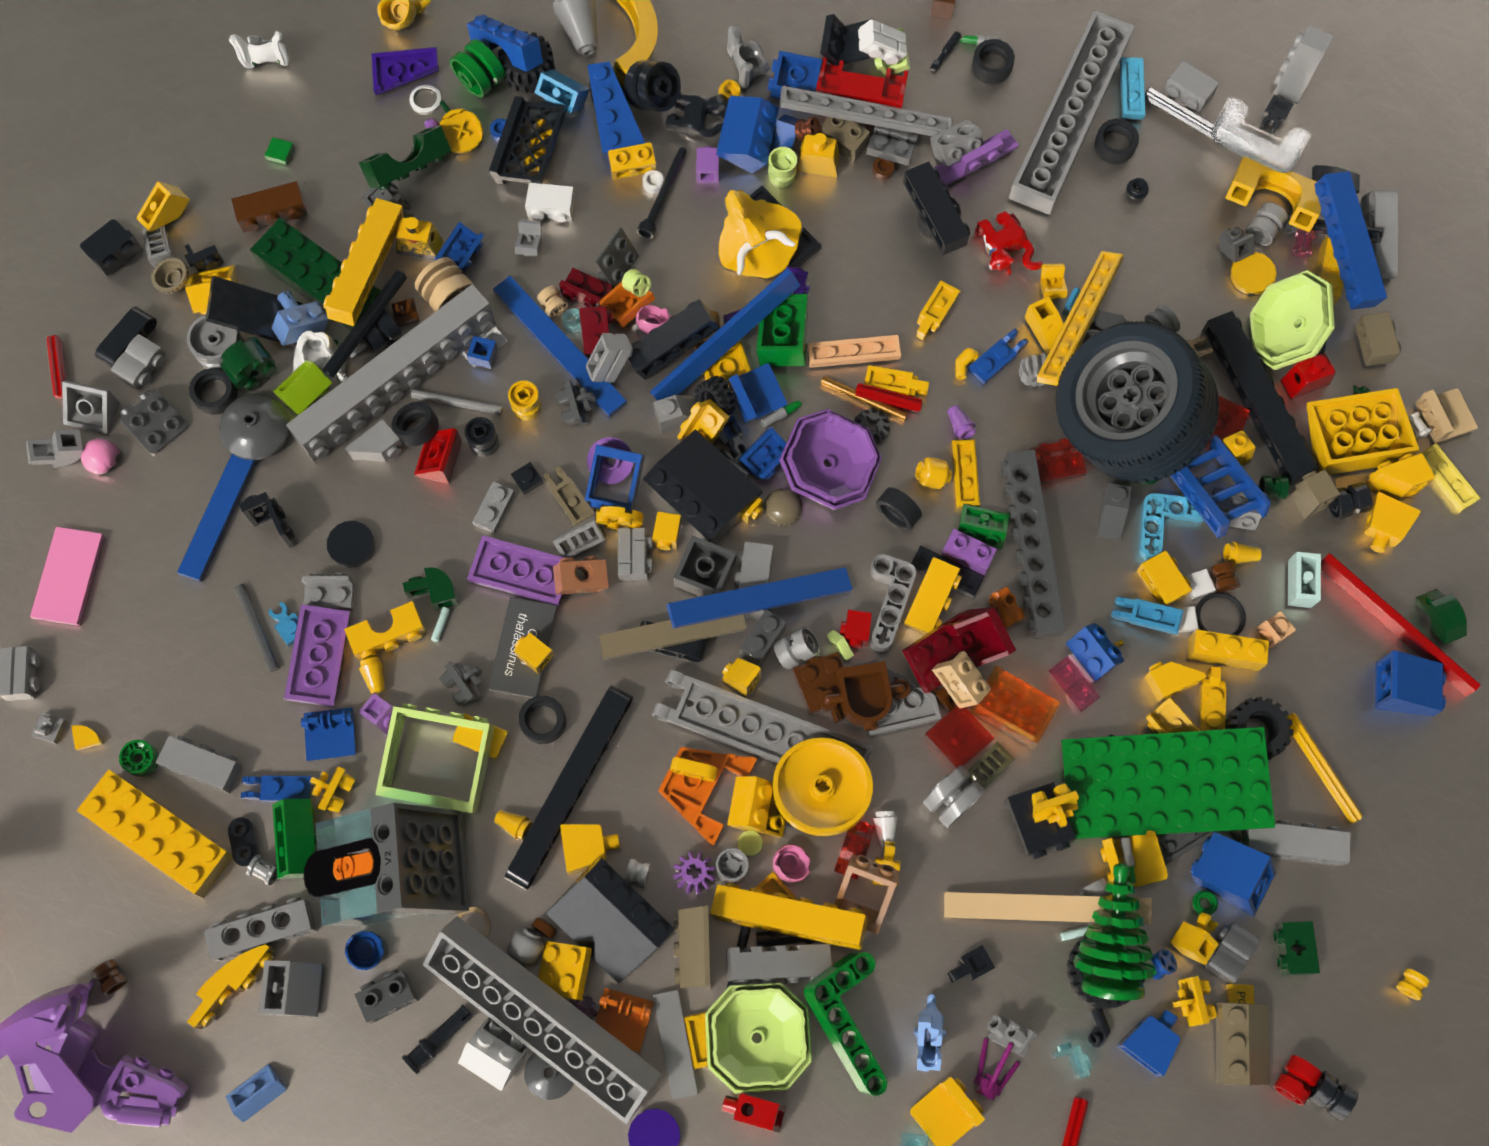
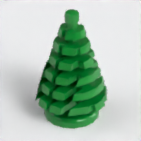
M1121 863L1114 865V880L1108 881L1104 888L1105 891L1111 892L1112 895H1103L1098 902L1100 907L1106 909H1099L1093 912L1092 919H1095V923L1088 925L1084 933L1088 938L1083 939L1079 946L1081 953L1075 956L1073 963L1079 971L1094 974L1086 976L1082 980L1081 989L1083 992L1104 999L1131 1001L1142 999L1145 996V987L1137 980L1153 978L1154 974H1157L1154 964L1150 961L1151 957L1153 958L1152 951L1148 945H1145L1148 943L1147 940H1149L1145 930L1140 929V927L1144 926L1143 917L1138 913L1132 912V910L1137 911L1140 909L1139 900L1127 896L1129 893H1136L1134 884L1127 882L1130 868L1128 865Z

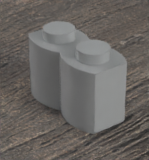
M138 334L129 343L125 352L116 360L111 371L116 377L139 390L150 382L152 372L163 365L166 353L161 347Z

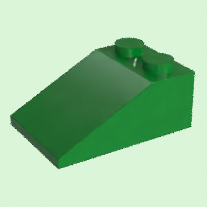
M808 294L789 295L759 322L756 351L760 366L767 363L770 366H805Z

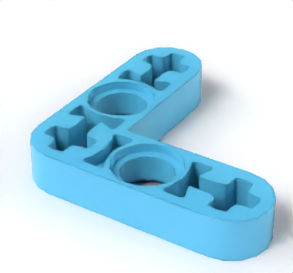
M1151 493L1145 497L1141 505L1139 554L1144 560H1149L1162 553L1164 518L1191 522L1204 521L1186 497ZM1151 500L1155 501V505H1158L1154 510V515H1150L1152 506L1148 504ZM1174 502L1181 504L1183 511L1181 513L1173 512L1171 504ZM1146 523H1156L1158 531L1149 532L1146 528ZM1150 539H1154L1152 541V549H1155L1153 554H1150L1149 550L1145 549L1150 544Z

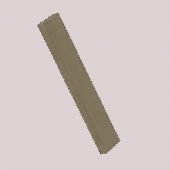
M744 614L675 629L672 627L671 620L601 634L599 635L603 659L607 660L747 630Z

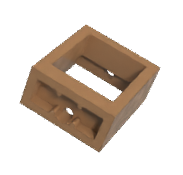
M852 854L834 904L841 910L848 911V908L862 910L868 919L866 930L878 934L897 885L900 871L895 870L890 865H881L873 862L866 856ZM852 873L888 886L879 911L843 898Z

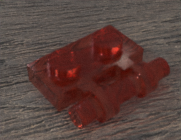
M1067 438L1059 439L1058 442L1050 444L1046 442L1039 443L1038 446L1030 448V450H1035L1036 456L1040 455L1042 459L1037 460L1041 485L1086 475L1087 470L1082 454L1079 451L1071 452V449L1075 447ZM1057 451L1062 453V455L1051 457L1050 454Z

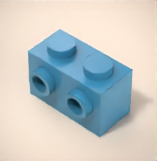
M552 69L541 72L535 93L548 102L565 105L567 112L573 113L584 108L590 89Z

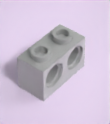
M968 119L930 138L934 157L946 167L960 161L962 156L984 145L981 129Z

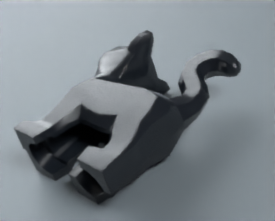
M680 90V96L675 104V109L685 111L684 117L681 118L677 114L671 113L666 119V129L684 132L692 137H714L721 132L723 123L707 129L705 128L706 118L710 114L724 120L727 107L725 97L722 94L711 98L701 95H683Z

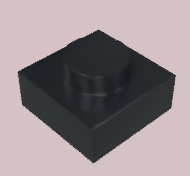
M531 462L511 473L512 479L523 495L544 483Z

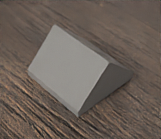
M64 380L62 382L63 424L108 434L120 405L116 397L107 389Z

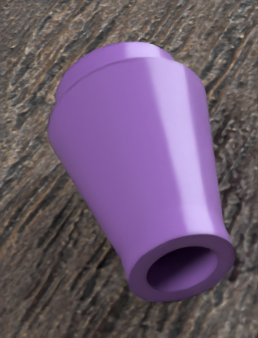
M954 405L948 409L947 413L950 417L955 436L959 437L960 440L971 438L976 433V424L961 410L959 405Z

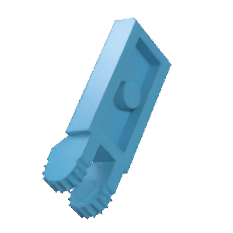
M1116 597L1115 604L1128 609L1133 608L1131 614L1114 610L1111 614L1113 619L1178 635L1184 610L1140 599L1133 600Z

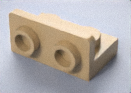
M965 651L960 652L953 660L939 663L932 669L959 708L979 704L991 690Z

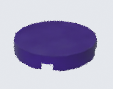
M660 1109L645 1110L637 1115L630 1125L628 1132L629 1146H679V1125L675 1118L667 1111Z

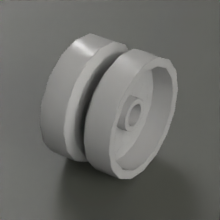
M206 315L200 316L191 324L187 331L186 341L188 348L204 369L216 368L223 371L219 365V362L222 363L223 361L221 358L223 352L239 340L244 343V338L238 330L205 321Z
M962 765L956 768L950 775H946L932 789V793L922 803L930 812H936L944 804L947 806L938 818L947 829L986 791L978 781L972 782L965 789L962 788L970 777V773Z

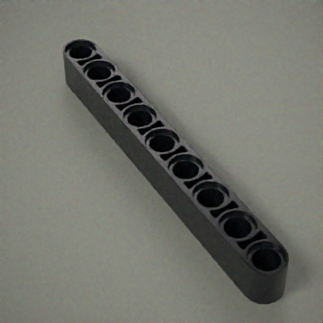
M612 685L608 688L509 865L504 879L524 890L530 888L561 832L560 825L565 824L628 711L633 700L632 695Z

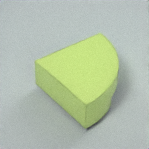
M835 630L827 634L831 644L837 645L840 655L844 659L849 660L854 656L842 635Z

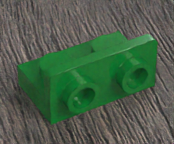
M963 504L958 531L996 549H1002L1007 534L1009 514Z

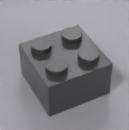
M692 535L673 577L674 586L698 596L724 592L737 562V553Z

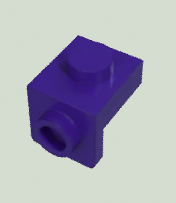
M786 267V269L788 268L794 274L800 284V287L793 294H809L810 285H807L808 272L799 267Z

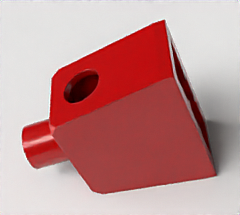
M1322 353L1294 365L1280 382L1290 400L1330 385L1336 372L1327 355Z
M740 1093L739 1098L725 1096L722 1111L734 1114L733 1120L780 1133L786 1106ZM751 1105L754 1110L751 1115H748L747 1109Z

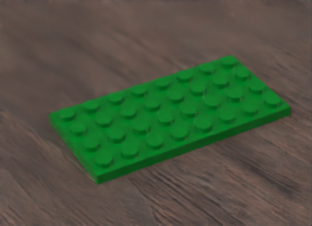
M1264 727L1061 740L1064 781L1071 792L1076 791L1079 799H1077L1078 809L1073 810V816L1068 818L1076 839L1146 835L1147 831L1150 830L1154 831L1156 835L1275 828Z

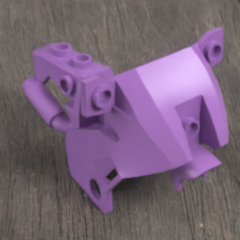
M94 978L88 984H73L43 994L21 1007L0 1024V1059L6 1055L9 1056L14 1064L23 1093V1098L14 1112L17 1120L72 1133L91 1113L92 1109L100 1105L103 1115L108 1119L117 1120L118 1124L161 1127L171 1123V1117H175L177 1114L178 1104L176 1102L178 1098H183L189 1089L183 1081L174 1076L175 1072L166 1067L156 1069L149 1066L151 1063L149 1060L140 1056H136L133 1059L126 1054L116 1066H107L98 1060L96 1053L93 1051L98 1037L97 1030L79 1019L85 1014L88 999L97 983ZM46 1046H50L51 1051L46 1049ZM23 1066H28L35 1091H30ZM122 1092L153 1095L157 1096V1098L131 1094L129 1097L120 1096ZM35 1102L43 1103L47 1109L46 1114L42 1117L32 1116L30 1113L31 1104Z

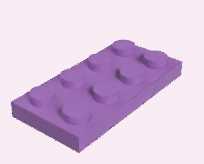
M482 535L467 580L475 584L560 606L563 594L556 595L553 566L564 557Z
M301 604L284 700L334 707L346 640L344 629L348 628L350 611Z

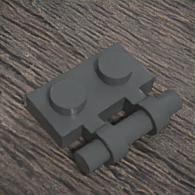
M875 126L874 133L881 135L872 133L866 154L908 166L915 145L907 142L916 144L918 135Z

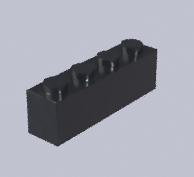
M928 161L906 170L903 184L942 255L967 246L970 229L966 223L962 222L957 205H953L947 187H943L937 169L933 168Z
M699 299L696 302L690 303L686 309L677 315L671 316L667 322L658 328L651 330L641 340L632 343L633 352L632 356L628 359L634 371L646 380L719 330L720 327L709 308Z

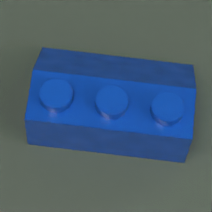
M730 96L716 155L750 173H754L766 166L779 107L760 97Z

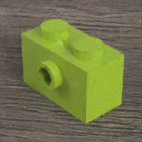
M305 360L273 392L292 412L299 415L309 408L317 397L323 396L328 391V387L332 382L324 376L315 363Z

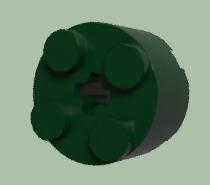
M248 337L249 341L243 343L239 340L229 346L221 356L223 361L222 363L219 362V365L236 388L254 391L260 386L261 381L275 374L277 368L274 359L259 339Z

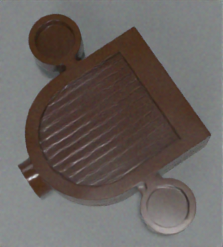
M886 661L837 668L835 677L838 693L831 690L823 691L819 696L818 705L822 710L829 712L834 710L837 704L840 703L842 712L848 721L856 726L864 727V731H873L879 729L878 724L887 716L892 705V697L896 700H904L908 697L911 688L909 683L903 679L895 680L890 685Z

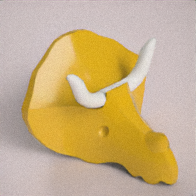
M741 189L738 191L730 190L727 197H725L728 216L725 218L724 228L719 241L721 264L726 269L747 277L769 279L779 275L786 270L798 249L803 229L802 222L795 213L786 207L769 203L765 200L754 201Z

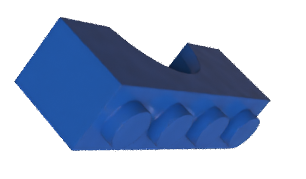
M486 15L476 16L474 20L467 23L470 40L477 39L490 50L500 46L508 55L513 66L527 72L543 63L537 37Z

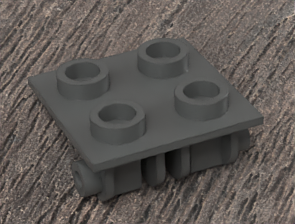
M619 227L595 261L601 270L598 279L604 282L608 281L609 284L613 285V289L622 281L625 273L629 271L639 257L622 227Z

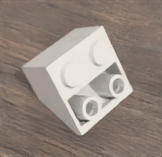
M488 1017L467 1042L458 1063L502 1091L514 1076L530 1049Z

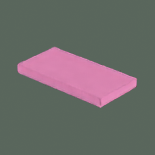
M61 527L55 528L31 611V618L80 626L105 536L103 534Z

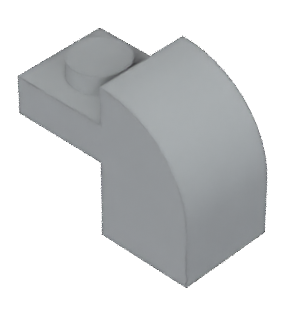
M79 429L54 430L52 439L27 440L26 450L29 465L52 464L53 468H58L78 461L83 452Z

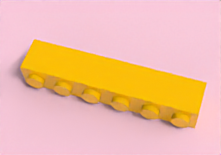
M376 198L373 206H369L366 221L360 224L357 240L351 243L350 254L342 262L339 277H335L333 281V290L324 300V308L326 309L328 319L355 326L395 240L400 219L404 218L402 205Z
M726 883L725 886L717 884L710 915L714 920L862 951L868 919L866 914H863V911L860 909L848 908V911L838 909V906L832 903H823L822 906L813 904V901L807 898L800 897L797 901L788 899L789 896L782 893H774L772 896L764 894V891L758 888H750L748 891L740 889L739 885L733 883Z

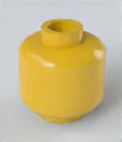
M926 457L917 464L915 477L919 480L921 486L938 490L950 482L952 470L949 469L948 463L945 460Z

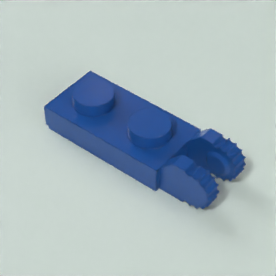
M1015 328L968 367V370L983 385L1017 357V354L1029 343L1024 338L1013 349L1008 345L1019 333Z
M312 776L242 777L243 784L261 785L260 793L245 791L241 793L240 798L260 800L262 802H278L282 799H312L313 784L309 782Z

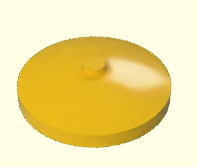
M812 738L794 745L779 760L773 776V797L781 815L796 829L815 836H832L851 829L864 817L872 799L873 779L866 761L854 748L831 738Z

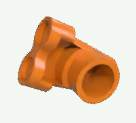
M1008 586L996 590L989 597L990 607H995L996 611H998L1005 628L1026 617L1022 607H1018L1016 597L1010 592Z

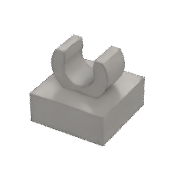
M41 712L31 735L58 744L67 721Z

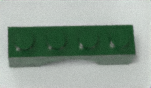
M430 126L413 135V147L405 160L399 162L388 153H376L358 163L369 187L383 190L392 186V181L396 179L398 181L404 180L410 176V172L414 170L417 172L427 168V163L445 159V154L452 150L442 126Z

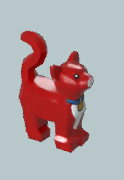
M1004 211L997 214V223L1004 227L998 231L993 228L991 222L987 219L977 222L975 236L982 237L984 240L985 249L991 256L989 263L991 270L1006 271L1008 275H1012L1011 263L1014 262V259L1008 252L1022 248L1026 249L1022 257L1023 265L1032 271L1042 268V261H1031L1035 253L1034 246L1028 240L1025 229L1021 227V223L1014 213L1009 214Z

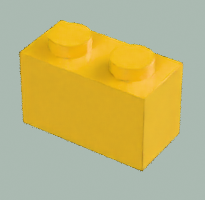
M1166 550L1143 562L1137 569L1138 574L1158 604L1171 606L1186 598L1192 591L1190 581L1185 575L1182 576L1178 569L1177 561L1173 556H1169Z

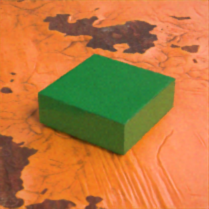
M272 137L264 156L266 160L287 165L295 146L292 142Z

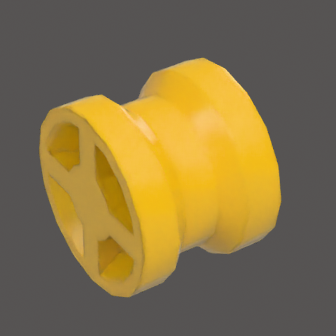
M1407 968L1403 973V980L1398 982L1396 988L1412 999L1421 1000L1423 996L1422 990L1428 987L1430 981L1419 972Z

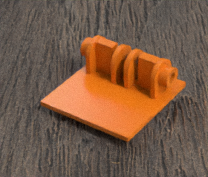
M605 988L600 998V1007L595 1022L629 1049L640 1053L654 1001Z

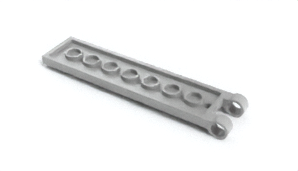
M675 670L669 671L665 682L675 688L684 689L677 709L675 710L666 705L656 703L652 712V716L656 719L673 723L777 764L791 747L812 738H831L846 743L854 748L866 763L873 746ZM688 701L694 703L692 707L687 706Z

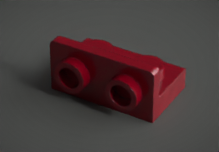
M572 268L565 281L561 280L559 283L561 294L566 299L571 301L577 300L585 307L600 306V300L613 290V285L575 268Z
M607 305L579 308L584 354H592L602 333H610L609 324H613L612 310H607Z

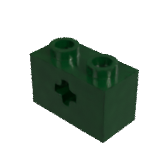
M1313 921L1282 922L1276 924L1273 930V940L1275 944H1278L1279 955L1276 957L1278 970H1281L1282 976H1302L1320 973ZM1291 946L1298 947V952L1292 951Z

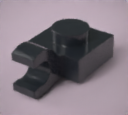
M981 945L961 956L959 959L963 965L949 972L947 976L951 983L967 974L973 981L994 969L995 966L985 948Z

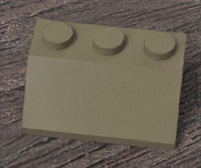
M700 906L678 910V916H674V932H679V942H674V958H679V968H675V984H680L681 990L711 989L709 907Z
M1215 1002L1217 1013L1215 1018L1216 1082L1235 1085H1270L1269 1005Z

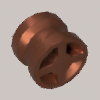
M809 117L807 120L799 119L795 123V134L800 142H803L805 135L821 133V125L816 117Z

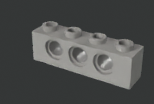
M297 897L287 900L284 906L277 907L276 905L264 907L261 909V913L252 915V913L238 915L236 921L227 923L224 920L211 924L212 928L204 930L210 960L221 962L237 957L264 944L272 946L316 932L317 930L310 902ZM289 914V924L281 927L280 919L282 916ZM264 922V932L257 935L255 932L257 924ZM239 930L240 938L235 943H232L230 939L232 932Z

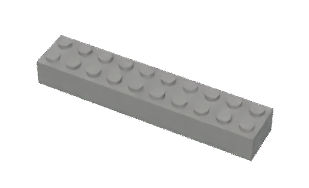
M1094 10L1012 185L1009 199L1050 215L1127 48L1135 27L1134 25Z
M473 284L286 424L297 443L314 462L317 459L324 458L330 449L345 442L351 433L362 429L368 420L380 415L385 410V407L392 402L400 400L406 391L417 387L423 378L435 373L440 365L455 358L457 353L464 347L470 346L473 336L478 337L482 333L489 332L496 323L490 303Z
M458 916L439 932L423 966L627 1124L641 1107L662 1073Z

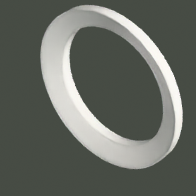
M421 85L412 91L409 100L411 107L415 111L427 114L438 109L442 98L439 90L434 86ZM421 89H431L436 93L437 100L431 107L421 108L414 103V95Z

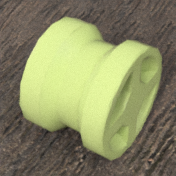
M631 269L623 276L622 286L635 296L642 297L648 293L651 287V280L638 270Z

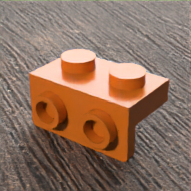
M620 282L600 300L599 304L600 306L607 305V310H612L613 322L623 328L636 317L641 307L652 303L655 297L651 291H648L642 297H637L632 292L624 289L622 282Z

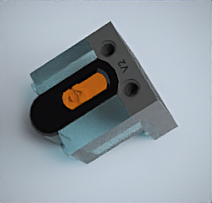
M390 803L316 823L317 850L312 852L307 859L303 878L309 895L314 899L320 900L322 926L359 927L409 915L449 916L469 911L461 811Z

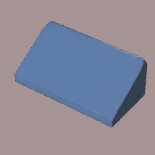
M268 1064L227 1094L226 1099L233 1114L242 1122H245L284 1093L286 1087L271 1064Z

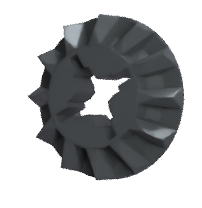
M872 408L865 411L861 410L855 416L854 422L865 427L868 426L867 419L872 423L876 422V431L873 428L869 429L875 443L883 441L890 431L888 416H885L881 410H873Z

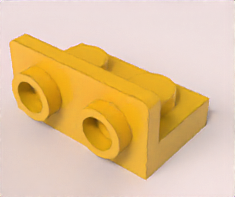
M651 143L608 151L613 180L642 175L647 171L656 170Z
M711 399L697 402L690 410V417L681 424V431L677 438L681 441L696 429L713 445L730 417Z

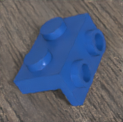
M458 222L434 260L444 257L451 258L465 272L472 263V260L469 258L473 252L477 254L484 243L481 240L484 234L480 232L477 235Z
M769 427L737 460L755 480L764 478L766 480L775 473L776 470L774 468L780 463L779 459L786 442L772 427Z
M1096 623L1085 626L1066 643L1094 682L1099 681L1114 667L1125 661L1121 656L1120 649L1111 643L1107 638L1106 631Z

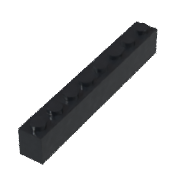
M1233 311L1208 320L1202 331L1280 475L1287 476L1289 486L1303 481L1302 478L1308 473L1317 472L1319 470L1317 459L1308 450L1306 439L1303 435H1300L1296 428L1294 417L1289 415L1283 397L1278 395L1272 377L1267 375L1261 357L1257 356L1251 339L1244 333L1241 320L1235 316Z

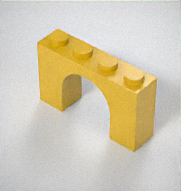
M1244 153L1225 197L1246 207L1255 190L1268 189L1278 192L1286 197L1293 207L1288 224L1307 232L1311 231L1321 211L1320 202L1315 193L1314 184L1317 181L1247 153Z

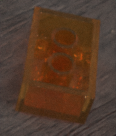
M995 666L986 681L991 688L990 692L979 704L971 707L969 714L1033 750L1040 741L1061 702L1002 668Z

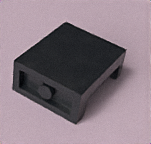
M1054 782L1009 796L1004 801L1007 811H1011L1025 848V858L1032 856L1034 860L1048 855L1046 851L1053 848L1057 852L1070 848V843L1076 839L1068 818H1066L1067 826L1061 828L1057 822L1049 824L1047 819L1035 823L1032 817V794L1042 791L1048 800L1055 798L1053 788L1056 785Z

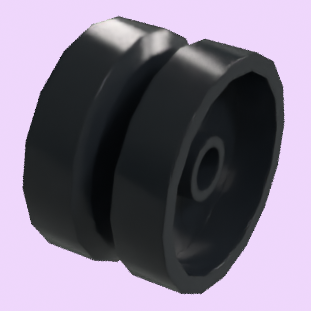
M651 60L636 61L630 66L625 76V95L634 108L657 112L668 111L676 104L680 96V76L677 69L671 63Z

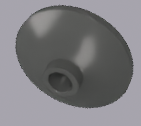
M536 1053L529 1057L525 1065V1083L531 1093L538 1098L544 1100L561 1098L569 1092L574 1084ZM547 1068H552L554 1071V1075L551 1078H547L544 1074Z

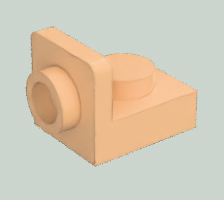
M1281 611L1256 628L1259 638L1261 640H1268L1270 648L1296 631Z

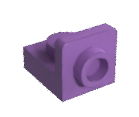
M373 693L358 712L388 735L393 707Z

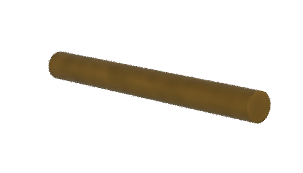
M826 376L821 381V385L877 410H881L902 421H905L908 415L907 412L891 405L855 396V389Z

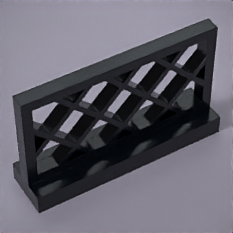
M514 97L489 168V173L496 183L504 184L505 181L542 184L567 112L565 105L527 102L523 97ZM530 109L539 110V114L531 119L528 118ZM552 112H559L558 116L551 121L546 117ZM544 118L547 123L536 130L533 124ZM531 126L533 132L522 138V132ZM551 128V136L542 140L540 135ZM538 137L540 142L529 149L526 143ZM524 145L527 151L516 157V150ZM544 147L546 149L545 154L536 159L533 154ZM532 156L534 161L522 167L520 162ZM518 164L521 169L514 174H509V169ZM537 166L539 167L537 177L527 175V172Z

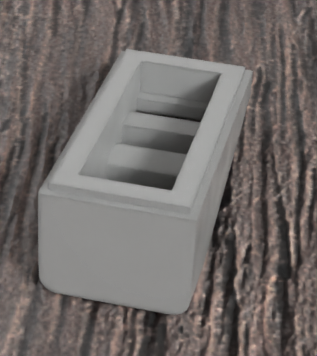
M165 225L154 230H160V232L149 235L151 231H148L145 227L141 228L147 256L153 268L163 259L174 258ZM162 236V238H160V239H156V240H153V241L150 240V239H153V238ZM163 243L162 245L152 247L153 245ZM165 249V251L154 254V252Z
M595 515L552 540L561 557L571 558L606 540V534L601 525L596 523ZM593 527L596 533L594 536L591 534L589 528ZM583 531L588 538L585 541L580 534ZM575 536L579 545L576 546L571 537ZM565 540L568 542L571 550L567 551L566 547L563 544V541Z

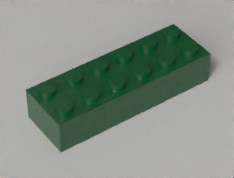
M279 218L251 247L250 252L259 265L311 303L319 301L326 312L324 300L333 290V281L341 273L342 262ZM374 285L357 322L381 291ZM339 322L340 324H342L344 327H346V328H347L348 330H350V331H351L352 328L354 327V326L347 325V324H344V323Z

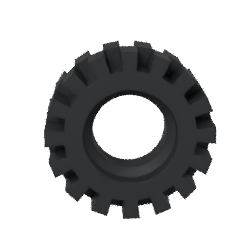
M714 376L696 386L695 393L698 395L695 396V400L704 402L711 399L728 416L733 414L737 405V401L734 400L736 395L731 392L733 388L732 386L728 387L729 382L727 380L724 381L723 377L718 378V376Z

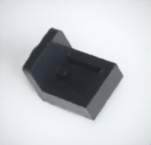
M189 244L185 245L188 254L184 256L189 266H195L198 272L215 269L218 265L224 263L215 245L197 253H194Z

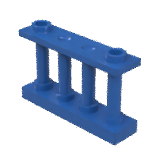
M1217 435L1212 436L1208 451L1197 456L1192 463H1189L1190 465L1185 466L1180 472L1177 471L1176 474L1170 476L1218 539L1227 534L1231 520L1254 509L1258 511L1262 518L1268 514L1271 504L1268 495L1260 490ZM1213 458H1216L1222 466L1200 478L1195 477L1190 469ZM1226 475H1229L1235 482V485L1213 495L1208 494L1203 486ZM1240 492H1243L1249 502L1226 513L1221 511L1216 503Z

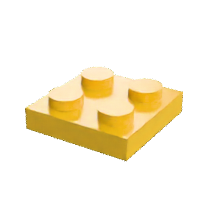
M545 941L538 978L562 997L582 1001L592 948Z

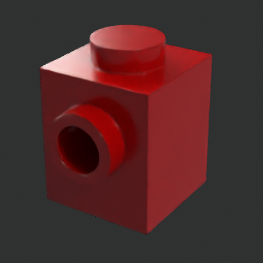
M848 610L846 622L841 621L840 635L844 636L850 648L861 649L863 646L867 647L872 613Z

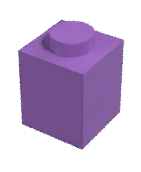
M711 146L697 148V183H719V156L716 155L717 148Z

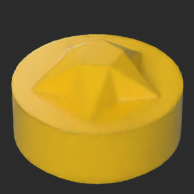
M728 79L719 86L718 94H722L725 97L726 103H728L730 96L741 95V87L735 80Z

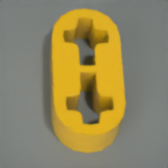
M678 757L672 758L669 769L676 774L715 782L718 768L712 765Z

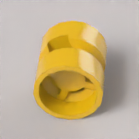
M518 381L510 387L508 398L514 415L523 421L535 419L542 410V403L536 386L529 381Z

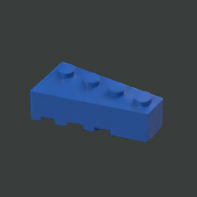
M610 62L587 65L603 159L609 158V150L644 144L645 141Z

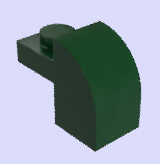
M424 568L426 577L416 576L408 579V582L402 583L408 599L430 594L431 604L435 610H440L442 607L459 605L456 589L451 579L440 569Z
M1434 589L1416 597V605L1430 616L1431 633L1444 644L1467 636V620L1464 610L1452 593L1445 596L1438 589Z

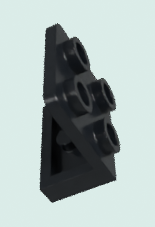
M115 219L107 222L80 244V248L106 276H109L143 249L135 236L129 230L126 231Z
M264 492L259 495H251L244 502L239 503L241 511L254 527L272 519L285 543L290 548L294 546L292 539L296 537L290 525H287L285 518H287L286 514L275 497L271 499Z

